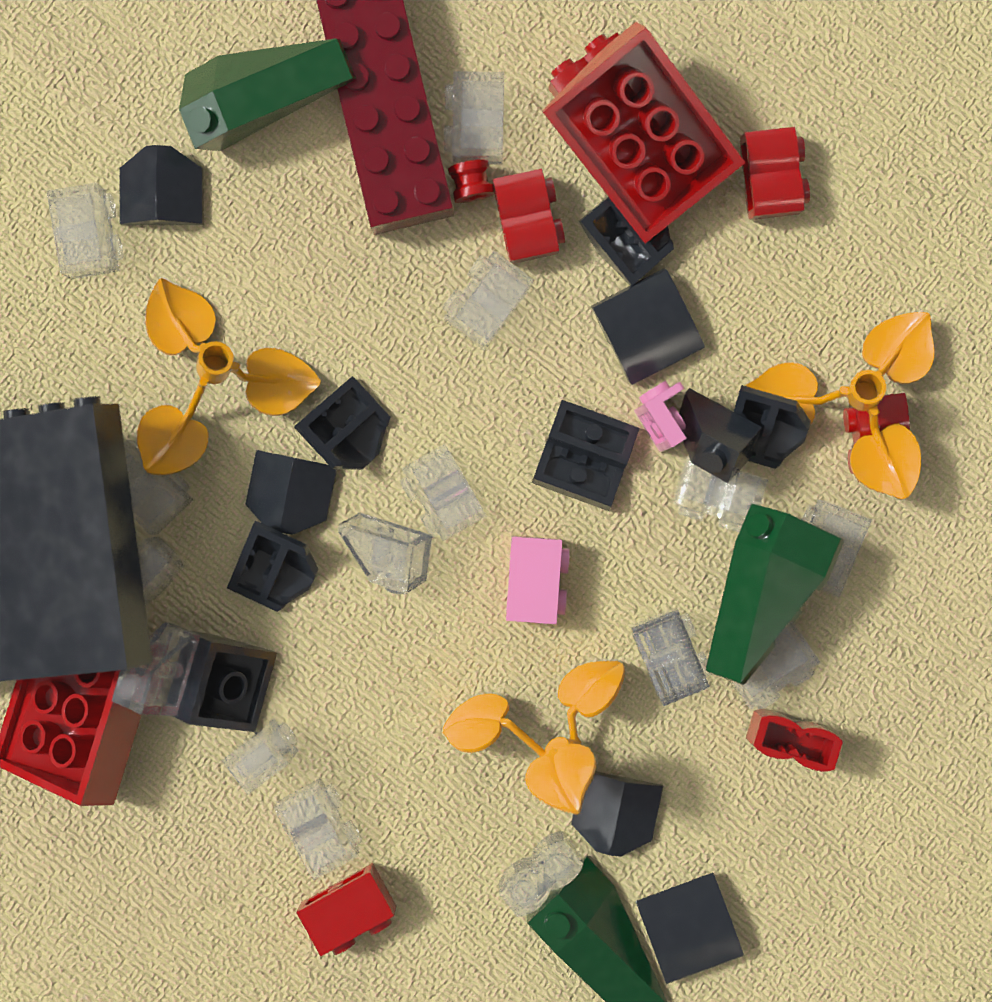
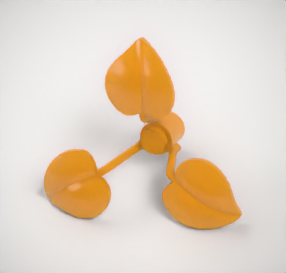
M163 278L157 281L148 299L146 308V330L152 344L166 355H177L187 347L191 352L199 353L196 369L201 379L184 415L174 406L161 405L150 409L141 418L137 429V445L144 470L153 475H171L181 472L198 462L206 451L209 432L205 425L191 420L208 383H222L228 378L230 373H234L241 381L248 382L245 394L250 405L260 413L270 416H280L293 411L321 383L317 374L305 362L286 351L276 348H262L252 352L248 356L246 363L248 374L244 373L240 369V364L233 362V353L226 344L217 341L207 344L203 343L212 335L216 320L214 311L208 301L199 294L177 286Z
M928 312L906 313L892 317L874 327L865 338L862 356L868 365L879 370H864L857 373L849 387L842 386L839 390L821 397H815L818 390L816 377L807 367L792 362L778 364L769 368L745 386L797 401L810 419L811 424L815 417L814 405H821L843 396L847 397L850 405L855 409L868 411L870 429L873 435L861 437L854 444L850 455L851 470L856 479L865 487L897 499H906L913 492L919 479L921 469L920 447L912 432L903 425L893 424L880 432L877 405L886 392V382L883 378L885 373L891 381L897 384H910L919 381L929 372L933 364L935 351L931 331V316Z
M619 661L589 662L572 669L563 678L559 685L558 698L562 705L570 707L567 711L570 738L556 737L546 745L545 749L537 744L513 721L505 718L510 705L505 698L496 694H481L466 700L449 716L442 733L454 748L462 752L472 753L482 751L496 742L501 734L502 727L510 729L540 756L529 765L526 772L525 781L530 792L537 799L553 808L573 814H580L584 796L595 774L596 759L588 747L581 745L582 742L577 733L576 715L579 712L585 717H594L606 710L613 703L621 689L625 678V666Z

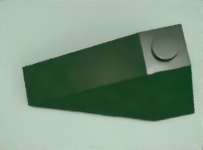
M338 38L219 55L185 74L179 111L195 149L222 151L355 80L356 77L342 42Z
M751 503L735 541L705 671L745 685L776 646L775 639L790 621L795 623L803 613L800 608L815 589L820 591L827 583L844 540L788 513Z
M587 855L526 910L527 924L605 1002H667L615 885Z

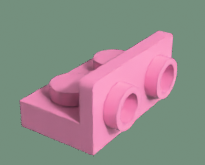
M665 380L640 396L639 399L643 405L634 410L659 452L670 449L686 439L682 432L686 428L682 417L673 406L668 409L664 401L685 389L681 382L670 387Z

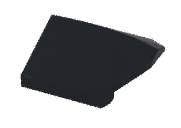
M145 146L119 168L120 225H204V169L172 146Z
M608 196L579 220L580 225L597 253L630 286H633L674 250L668 226L645 244Z
M352 376L298 422L294 428L332 469L363 470L380 454L385 431L391 417Z
M741 385L734 412L762 427L752 456L748 461L776 469L787 456L805 442L811 421L797 401Z
M256 450L245 505L262 524L281 533L296 534L327 521L337 469H332L328 464Z
M255 520L227 585V589L278 612L286 604L310 589L319 569L307 544Z
M595 771L594 777L584 796L580 814L572 815L571 824L596 852L622 857L652 841L663 785Z

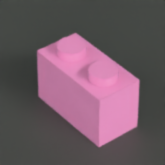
M511 537L506 621L557 624V615H565L567 590H559L560 573L568 574L569 549L562 548L561 539Z

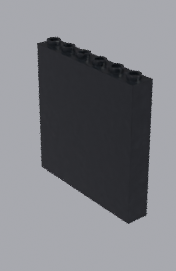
M100 396L73 399L74 407L65 408L64 402L38 405L39 413L30 414L29 408L3 411L4 419H0V681L127 670L153 663L119 404H101Z

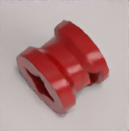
M470 160L448 168L451 179L455 181L456 189L453 192L455 203L478 201L495 194L493 184L488 182L486 169L489 167L488 160Z

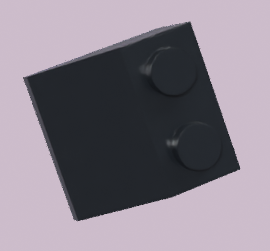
M183 630L161 711L189 725L255 732L277 652L218 635Z

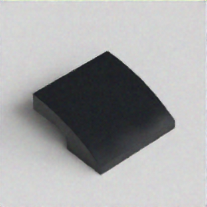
M665 268L636 282L633 286H628L591 305L604 336L612 346L625 377L631 385L705 348L693 319Z
M561 400L531 483L609 511L640 428Z
M714 873L636 901L666 985L744 956Z

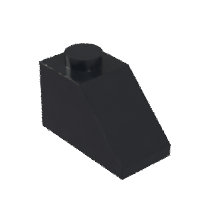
M689 388L685 392L679 414L686 425V428L682 430L686 437L683 443L691 463L729 483L751 458L762 427Z

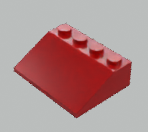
M634 22L604 47L542 110L547 119L645 244L745 164L743 158L649 30L637 22Z
M150 641L153 663L127 670L16 680L0 731V768L79 806L114 805L163 646Z

